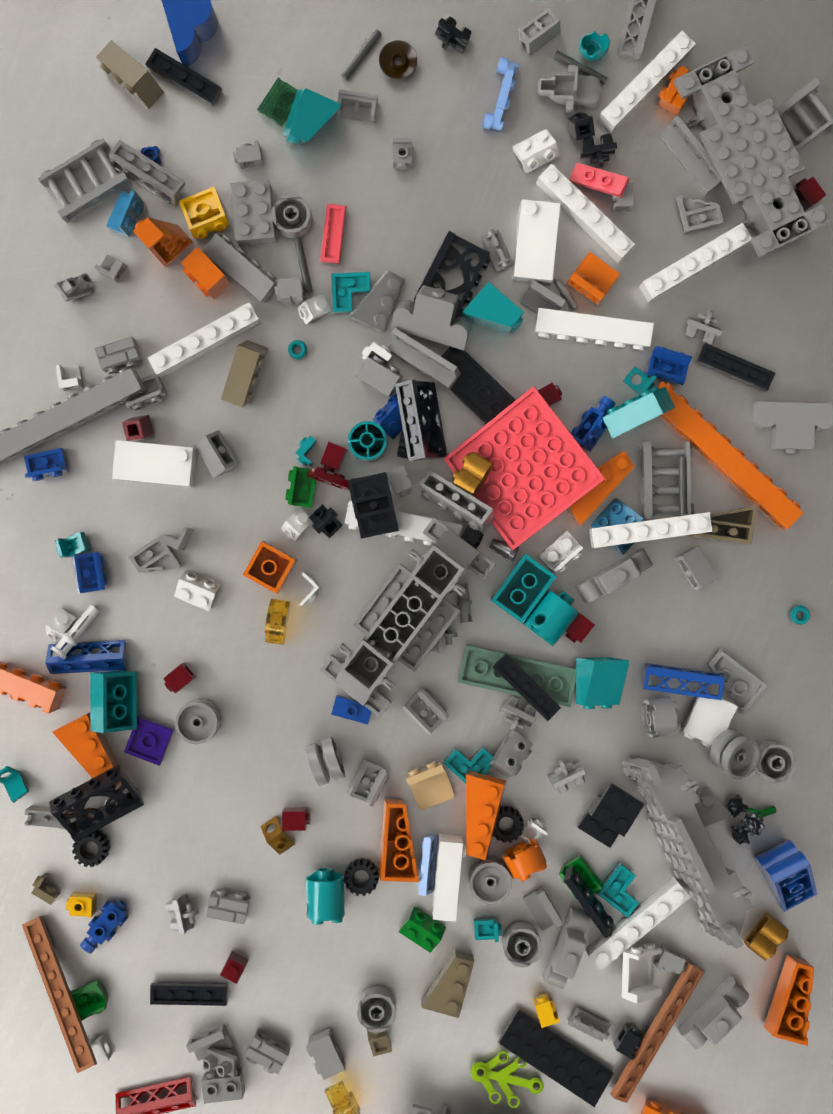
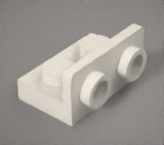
M565 531L538 557L553 573L557 571L561 573L568 567L566 563L569 560H576L582 554L581 550L584 547L568 531Z

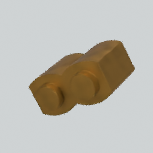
M472 451L471 454L467 453L464 457L462 469H458L454 473L452 484L474 497L493 468L494 463L477 452Z
M766 913L759 920L756 927L748 934L744 943L766 961L775 955L777 945L786 941L789 930L769 913Z

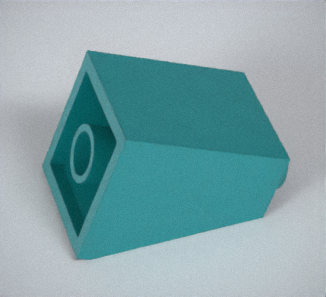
M307 88L297 90L282 136L286 137L287 142L294 145L308 142L334 115L341 104Z
M490 282L482 288L462 313V316L467 317L473 324L509 334L511 330L515 332L524 320L522 319L524 312Z
M614 657L576 658V704L583 705V709H595V706L601 705L600 708L609 709L612 708V705H620L629 660Z

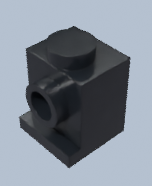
M580 112L567 118L569 133L576 141L595 136L593 116Z
M467 525L461 537L477 549L484 534Z
M624 1024L613 1043L616 1051L633 1060L635 1058L633 1052L641 1044L640 1034L642 1031L634 1025L630 1027Z

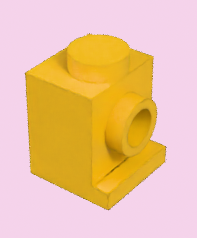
M73 893L70 899L66 901V911H69V916H87V918H91L96 913L97 893ZM77 904H80L82 908H77Z
M540 994L537 998L533 999L542 1028L560 1023L554 1001H549L548 994Z

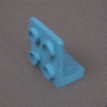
M131 190L130 194L123 191L120 192L106 225L107 228L128 237L131 232L133 233L137 224L136 219L138 215L142 214L144 209V202L136 191Z
M615 498L591 526L592 528L645 520L618 498ZM634 543L614 546L618 552L624 555Z

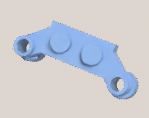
M502 56L499 60L497 72L504 74L495 111L494 114L486 112L482 128L488 130L490 128L502 130L504 119H501L504 109L509 107L511 98L508 97L509 90L512 91L516 79L513 78V75L516 76L519 64L508 61V58Z

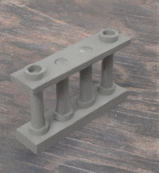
M817 77L776 108L788 134L797 144L795 147L797 152L828 128L833 130V115L816 94L818 92L816 89L821 84ZM803 99H810L826 119L827 123L820 129L801 106ZM790 109L798 114L812 133L805 140H803L786 118V112Z
M104 138L95 140L91 143L90 147L54 169L44 171L37 178L44 187L49 185L62 205L61 210L57 212L66 223L132 184L124 171L121 173L117 172L105 152L110 147ZM99 155L111 175L110 180L105 183L100 181L89 163V160ZM81 165L95 186L88 193L83 190L72 172ZM66 175L78 195V199L72 203L68 202L56 180Z
M690 441L683 442L682 448H654V446L652 447V442L641 443L642 518L650 520L653 519L655 514L679 513V505L655 506L653 504L652 496H655V494H679V486L655 487V485H652V477H655V475H679V467L655 468V466H652V458L654 456L686 457L687 515L694 514V504L691 503L690 457H693V446H690Z

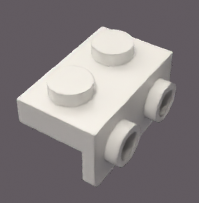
M547 129L512 146L513 152L522 163L525 173H529L559 157L557 142Z
M185 570L179 578L174 597L210 611L221 584L198 575L196 572Z

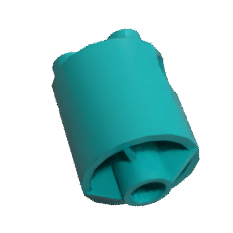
M359 422L351 429L348 436L349 449L356 459L362 462L372 463L378 461L387 451L388 441L385 431L375 422Z
M548 590L523 624L553 646L575 620L579 612L571 606L575 600L567 593L562 591L556 595Z
M319 868L306 877L307 918L312 920V924L320 925L323 924V921H331L332 923L343 922V917L345 916L344 875L332 868Z

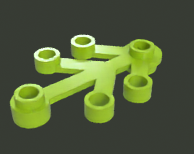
M503 1050L499 1051L497 1056L487 1063H474L470 1070L473 1080L482 1082L489 1094V1100L494 1104L500 1102L501 1095L498 1091L494 1090L489 1079L496 1080L507 1097L508 1105L511 1108H517L520 1100L513 1094L507 1083L528 1088L533 1094L541 1093L544 1084L538 1077H531L528 1080L509 1075L519 1067L524 1068L527 1066V1062H524L523 1065L518 1064L520 1059L518 1056L515 1061L499 1072L491 1071L499 1063L508 1062L509 1055ZM502 1053L506 1054L505 1060H500ZM478 1069H483L484 1073L482 1076L477 1075ZM538 1082L539 1088L533 1089V1084ZM494 1093L498 1094V1099L495 1101L491 1098ZM512 1098L517 1099V1103L515 1105L510 1104V1100Z

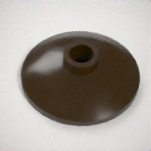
M401 40L391 41L382 48L379 55V65L386 76L392 79H404L414 72L417 66V54L409 43ZM400 60L402 63L401 65H396L395 61Z

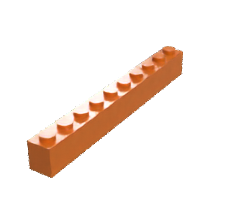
M663 381L657 385L658 388L666 387L675 406L674 409L660 416L686 441H690V444L779 528L788 530L803 514L800 510L801 506L796 501L789 500L786 497L787 493L782 488L774 486L772 484L773 480L768 475L758 471L759 467L753 461H748L744 457L745 454L739 448H734L730 444L731 441L725 435H720L716 431L715 425L709 421L706 422L702 418L703 415L695 408L692 409L685 397L682 395L678 396L671 384L668 382L664 383Z

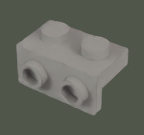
M156 373L141 379L146 392L128 400L126 403L128 408L139 410L145 407L144 404L159 402L163 396H166L161 379Z
M424 689L416 692L402 707L428 735L443 720L449 717L446 709L433 699L429 691Z
M363 759L347 794L365 801L369 806H373L380 796L383 785L388 780L389 772L382 765Z

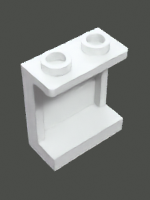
M697 697L684 727L681 726L680 730L685 732L683 736L693 741L695 738L702 740V745L711 748L716 737L728 729L738 706L724 699L721 701Z
M644 943L643 946H634L630 950L623 951V999L640 1003L662 995V988L653 985V956L662 953V949L655 947V944Z

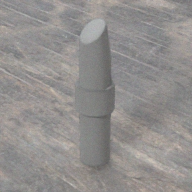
M554 279L557 288L561 292V296L567 301L571 309L574 310L579 307L561 279Z

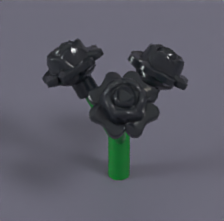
M738 794L736 797L730 798L727 808L731 815H733V818H736L741 811L746 813L744 819L741 820L743 827L736 828L732 826L733 832L731 836L740 845L743 843L749 844L748 833L751 836L754 834L760 835L761 830L765 828L763 817L776 813L775 806L757 810L743 804L742 798Z

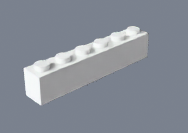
M682 30L600 113L598 122L612 134L671 74L673 69L675 70L691 54L696 43Z
M552 163L538 177L536 185L555 203H561L560 208L617 263L631 251L635 243Z
M741 223L646 279L640 284L639 288L649 303L746 246L752 237L745 225Z
M248 302L148 357V360L156 375L162 378L256 327L261 322L252 305Z
M538 308L534 333H538V337L549 338L550 335L557 336L558 340L568 341L569 338H575L576 342L587 343L590 340L595 341L596 345L606 346L607 343H612L617 348H625L627 345L633 346V350L644 351L645 348L651 345L654 323Z
M349 501L344 524L348 525V529L359 531L352 501ZM395 511L399 531L387 533L386 537L396 539L397 535L404 536L405 541L415 543L416 539L423 540V545L432 546L435 544L433 540L422 533L432 518ZM441 521L460 536L462 525Z
M710 512L592 528L589 529L592 548L712 532Z
M672 877L638 905L628 918L625 916L613 926L612 936L605 938L602 935L586 948L588 956L602 971L619 957L623 951L630 948L691 897L675 877Z

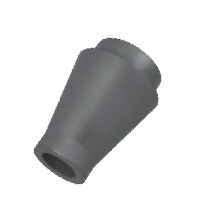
M493 539L489 549L506 561L510 560L513 562L519 547L512 550L507 542Z

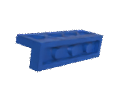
M125 640L77 643L66 654V659L60 656H53L51 648L57 644L48 645L45 664L50 674L127 669V662L124 656ZM113 647H120L119 653H111L109 651ZM95 648L101 649L97 654L90 653ZM76 649L82 650L78 655L71 654Z
M646 663L643 689L722 701L725 677L724 674ZM649 675L658 676L662 682L656 686L648 685ZM672 678H677L681 685L674 689L670 688L666 682ZM691 681H697L701 688L694 692L690 691L686 685ZM710 684H718V695L709 694L705 688Z

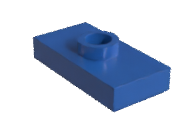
M336 696L331 715L368 725L372 711L355 700Z

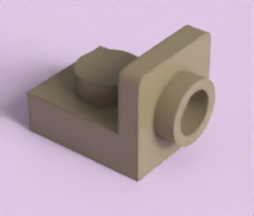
M45 873L42 876H38L32 886L35 888L32 894L52 905L60 893L57 892L55 887L44 884L49 876L48 873Z
M367 1030L373 1057L392 1052L387 1030L380 1033Z

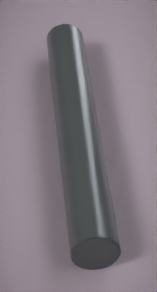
M378 29L374 30L341 74L344 79L348 80L382 33Z
M558 50L554 55V58L567 65L578 66V71L599 78L600 83L603 85L608 78Z
M295 237L293 240L305 293L312 292V286L301 237Z
M678 457L679 515H687L686 457Z

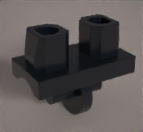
M451 16L445 20L441 18L435 35L443 41L442 48L446 50L450 46L463 54L467 48L472 33L471 30L463 27L461 31L457 29V22Z
M611 134L601 135L600 145H594V138L592 136L582 140L580 159L590 157V163H597L598 168H602L603 162L610 160L609 155L615 154L617 142L613 143Z

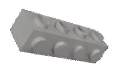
M215 233L202 252L259 301L266 302L275 291L274 286H278L275 281L276 276L269 271H263L261 269L262 265L254 258L252 260L246 256L247 252L240 246L236 248L229 236L224 233L223 235Z
M431 470L426 473L418 484L421 496L424 499L436 502L440 509L444 511L449 510L456 519L460 521L462 519L465 520L476 531L479 529L484 532L495 517L493 508Z

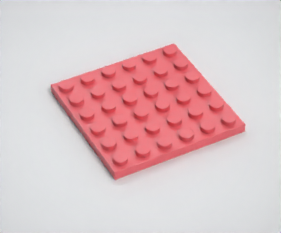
M535 386L444 458L454 473L458 469H462L464 457L467 453L471 454L472 451L477 452L494 463L493 468L474 497L494 509L495 517L491 523L512 550L528 540L606 479Z

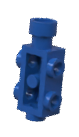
M604 395L596 409L591 407L589 411L583 413L581 423L578 427H574L571 432L580 446L590 452L607 429L602 417L606 416L607 411L616 404L612 399Z
M114 899L111 903L107 901L100 909L103 913L99 918L95 916L88 924L91 927L86 932L89 937H85L80 943L84 951L92 954L97 948L98 943L102 945L105 940L109 942L116 934L114 931L116 926L119 925L121 927L128 919L126 914L129 910L126 909L127 904L120 899L116 901ZM113 913L115 915V919L109 916V914ZM98 928L102 929L103 934H102L101 932H99L97 929H98Z

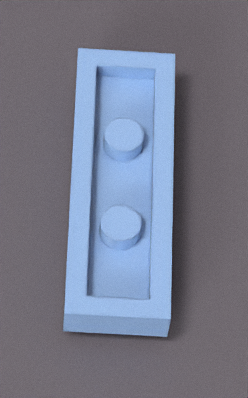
M430 834L422 840L421 849L423 853L419 863L421 869L418 882L419 895L427 896L433 893L439 835Z

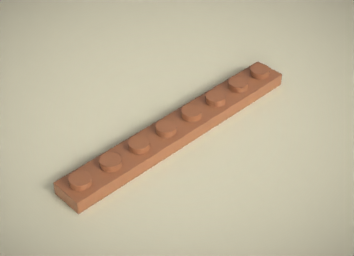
M42 916L22 924L76 1072L79 1073L98 1063Z
M688 962L684 972L680 975L648 1031L645 1033L639 1048L635 1050V1058L633 1060L630 1059L620 1078L615 1083L610 1093L614 1099L625 1103L628 1102L705 973L702 968Z

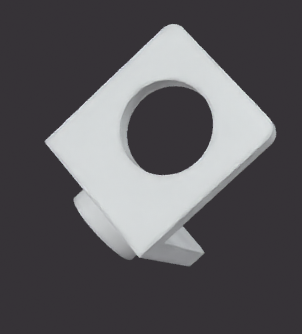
M303 572L302 575L315 588L300 603L301 606L307 601L311 603L318 596L316 591L320 588L306 572Z
M530 817L524 826V830H522V835H519V837L530 843L529 839L531 838L526 836V831L529 828H534L537 831L534 839L538 841L542 834L548 835V831L545 828L546 824L539 819L535 821Z
M105 1033L97 1037L95 1035L89 1036L88 1039L91 1047L98 1044L105 1061H108L113 1051Z

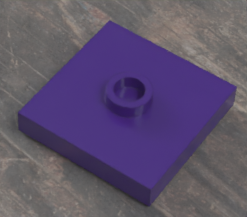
M137 716V729L132 730L124 753L160 766L174 729Z

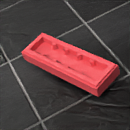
M576 163L569 181L572 184L622 198L629 183V178Z
M327 204L320 259L322 263L340 265L346 206Z

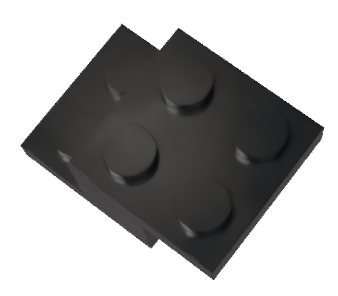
M386 472L347 480L361 539L399 531Z
M610 782L602 797L598 794L596 795L577 827L611 848L619 834L625 837L645 804Z

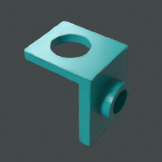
M635 366L623 382L640 395L655 386L653 382L657 377L653 375L649 378ZM638 374L641 376L642 381L639 385H634L631 382L632 375Z
M6 766L0 770V776L7 772H10V774L6 777H0V783L4 784L11 802L15 803L26 795L29 790L20 771Z

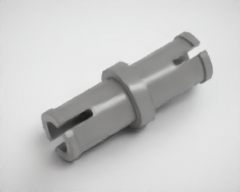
M459 584L467 590L462 597L458 594L457 606L462 610L460 612V623L473 622L470 607L472 600L470 601L468 584Z

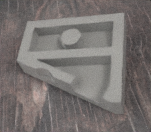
M683 195L676 197L685 233L721 225L724 222L719 203L704 202L696 198L689 199Z
M161 535L128 556L139 573L182 567L170 547L160 542Z

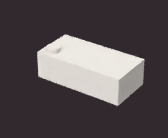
M522 199L512 281L532 283L535 280L542 285L551 284L561 203Z
M116 440L112 479L193 487L197 450L191 447Z
M439 833L432 905L433 920L456 922L462 857H466V845H463L462 835Z

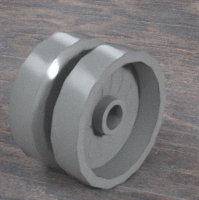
M192 700L183 706L176 715L175 727L178 735L190 744L207 742L218 732L221 726L220 710L209 700Z
M728 729L720 733L713 741L710 749L712 764L734 779L748 777L756 769L761 758L759 744L735 729Z
M332 737L322 740V750L317 743L306 746L308 762L318 786L328 784L330 775L336 781L345 778L342 757Z
M487 856L486 860H476L469 871L470 890L479 902L487 905H496L504 901L509 896L512 888V878L506 864L494 856Z

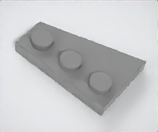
M721 649L708 663L714 673L724 674V687L742 714L746 712L767 686L764 681Z

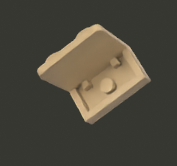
M442 761L430 762L426 765L427 767L422 769L415 768L410 770L409 774H406L407 783L412 789L420 810L454 797V791Z

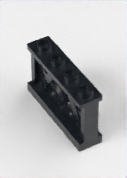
M448 231L418 292L424 285L439 288L434 287L435 281H440L441 289L445 291V280L438 273L439 269L449 271L459 264L464 283L445 292L455 295L465 292L461 301L460 298L458 300L455 318L462 316L464 310L462 308L465 302L469 304L474 294L471 290L474 285L478 286L482 279V275H480L482 269H487L491 261L489 258L490 252ZM454 242L467 250L461 255L452 244ZM474 253L478 255L479 263L476 266H472L470 262L474 258H469L465 262L464 257ZM450 258L453 262L455 258L456 262L452 265H447L445 260ZM469 272H475V274H474V276H473V278H472V280H471V282H470V274H469Z
M408 380L396 383L395 387L408 461L435 460L447 457L435 382Z
M117 765L56 797L49 804L52 816L61 823L74 842L138 809L144 805L141 791L134 786L120 765ZM121 782V786L115 790L116 784ZM125 788L129 791V792L126 793V794L123 793V791L125 790ZM90 797H107L104 806L98 809H84ZM67 810L68 812H74V813L67 814V813H63V812ZM76 817V821L71 822L69 820Z

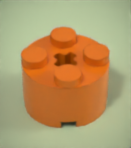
M529 839L530 843L527 844L524 841L519 842L505 851L507 855L502 854V858L512 878H519L520 881H525L531 877L530 874L547 868V860L537 839Z

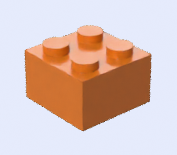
M199 247L194 249L181 262L184 266L182 271L193 283L197 281L195 285L206 297L210 295L213 299L216 298L230 284L226 276Z
M261 541L243 575L278 594L296 564L297 559L265 541Z

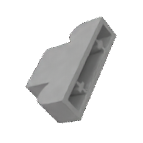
M424 285L416 295L415 303L411 300L400 302L393 314L391 329L396 328L404 333L465 350L469 342L472 323L465 316L455 318L459 300L458 295L445 292L441 288H432Z
M757 401L752 406V422L757 429L762 430L771 427L770 448L772 450H786V454H798V451H808L814 448L815 431H823L832 427L833 404Z
M640 548L575 587L584 603H589L603 594H610L639 577L641 572L653 566V563L645 549Z
M570 905L542 975L544 982L563 989L568 978L573 980L587 945L584 935L588 930L590 917L586 911Z
M730 975L677 1028L679 1033L695 1049L701 1048L706 1043L707 1038L714 1045H717L741 1021L742 1016L737 1011V1008L746 1003L749 993Z

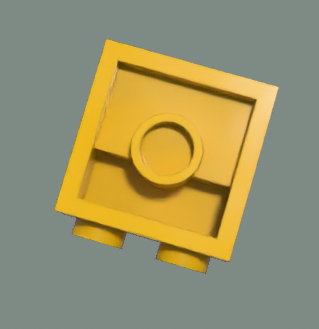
M215 187L179 200L187 225L194 239H204L208 236V233L213 231L221 232L227 225H230Z

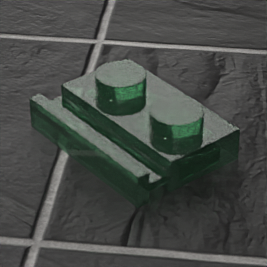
M278 77L257 108L258 112L282 127L289 116L297 89Z

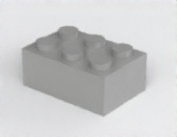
M269 179L230 183L237 244L241 247L277 243L276 227L272 219L273 198Z

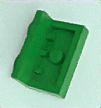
M293 466V470H289L288 481L291 482L290 489L286 490L285 495L288 505L313 507L316 480L308 478V472L311 469Z
M582 855L565 863L559 872L562 882L565 883L566 869L573 866L582 875L583 881L592 889L593 894L604 887Z
M414 907L408 919L400 927L399 933L431 953L442 940L446 926L437 920H433L432 917L417 907Z
M98 980L70 991L81 1021L94 1014H100L107 1008L108 996Z

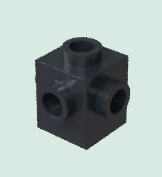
M323 504L309 517L314 523L312 527L319 534L323 532L329 539L343 526L336 518L338 514L331 507L327 509Z

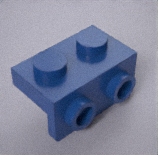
M655 346L649 358L646 375H655L659 379L683 385L692 356L669 350L665 347Z
M397 393L388 399V403L378 410L372 419L392 439L403 429Z
M63 448L24 456L27 469L25 478L32 479V481L43 480V476L51 475V477L62 476V472L68 471Z
M99 552L73 555L78 594L105 590L107 578L102 572V567H104L103 556Z

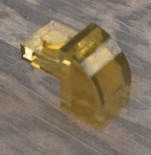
M271 599L265 623V642L284 645L286 625L289 618V601Z
M343 1080L325 1089V1094L333 1108V1114H360V1107L352 1091L348 1093Z

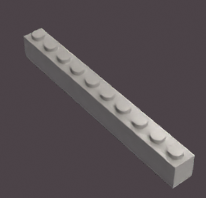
M129 367L118 371V375L102 379V383L99 385H90L84 389L85 392L79 395L78 393L67 397V401L51 405V409L46 412L39 411L33 415L34 418L19 421L16 427L0 431V465L146 392L137 371L132 368L129 369Z

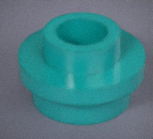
M295 340L290 343L288 353L293 359H302L307 354V346L303 341ZM296 347L301 348L300 353L294 352Z
M799 605L791 610L790 617L795 624L802 625L808 622L810 612L805 606ZM799 611L802 612L801 618L797 617Z

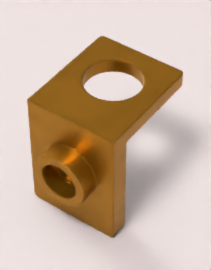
M277 816L261 826L266 842L279 855L295 845L294 841L282 831ZM272 824H276L275 830L271 833H268V827Z

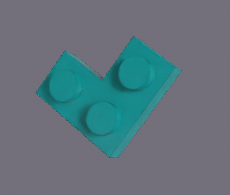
M370 272L331 274L333 313H351L353 311L352 293H369L371 291Z
M482 747L469 760L455 748L443 761V764L466 784V774L469 770L485 775L492 767L489 763L494 756Z
M619 863L603 883V889L596 893L627 918L639 904L638 900L625 891L636 875Z

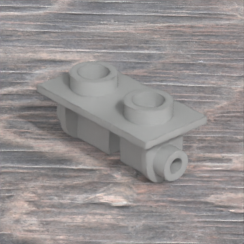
M492 229L487 232V235L481 237L486 250L490 252L489 257L496 272L514 265L499 229L496 231Z
M577 1007L568 1025L601 1042L604 1039L607 1040L610 1034L608 1030L611 1024Z

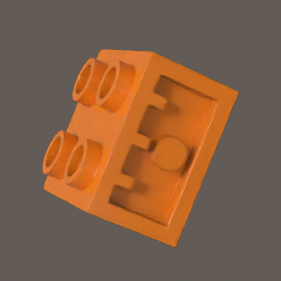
M589 252L576 271L573 272L567 284L598 306L620 273Z

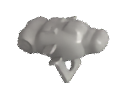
M568 65V72L558 73L551 78L544 77L538 82L539 95L549 97L558 104L566 105L567 113H572L574 106L597 107L601 98L600 79L594 76L579 75L578 66Z

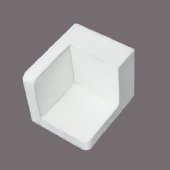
M79 365L56 366L60 389L66 391L83 388Z

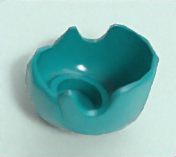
M593 31L582 37L579 43V52L589 61H599L607 54L610 47V39L606 33L599 35L596 31Z

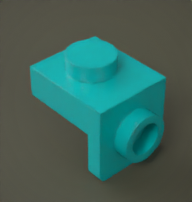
M312 436L304 437L298 444L300 448L295 452L299 456L297 460L304 466L307 464L313 465L305 457L317 443Z
M78 532L67 538L55 540L56 550L60 558H72L73 555H79L90 550L84 532Z
M497 918L474 919L475 940L494 939L495 942H499V936H502V926L498 924Z

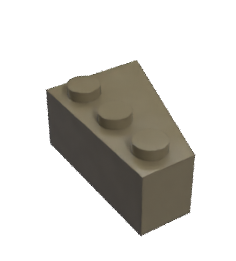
M112 40L96 56L101 63L99 67L107 75L110 73L111 77L119 85L122 84L129 94L134 95L148 109L164 93L149 71Z
M249 340L237 346L221 400L242 408L247 403L250 404L253 397V387L258 382V374L268 351L267 347Z
M757 506L710 514L712 532L689 536L745 545L752 544Z
M454 950L442 968L441 973L434 980L427 994L422 998L421 1007L423 1009L459 1018L474 965L472 954Z

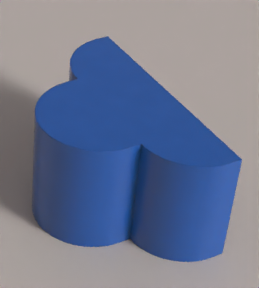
M162 0L176 52L182 64L188 67L198 60L201 54V43L211 39L217 31L218 20L211 0Z
M787 840L755 857L759 869L783 912L818 895L811 865L804 854L797 850L791 840Z

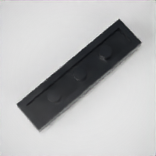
M154 48L145 63L149 69L213 106L222 91L219 85L157 48Z
M707 343L703 344L696 360L698 363L764 391L769 390L775 376L773 371Z
M506 653L492 666L547 721L561 709Z
M573 866L567 868L564 882L605 938L612 936L614 926L612 917L606 913L602 903L594 896L592 889L583 881L582 875Z
M151 983L150 1005L227 1006L228 984Z

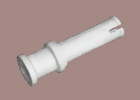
M89 605L88 609L69 632L63 633L62 639L55 647L52 646L51 650L61 658L66 659V654L73 646L77 645V639L100 612L92 605ZM86 617H88V619L85 621V623H84V624L80 627V629L78 630V627L82 624V622L86 619Z

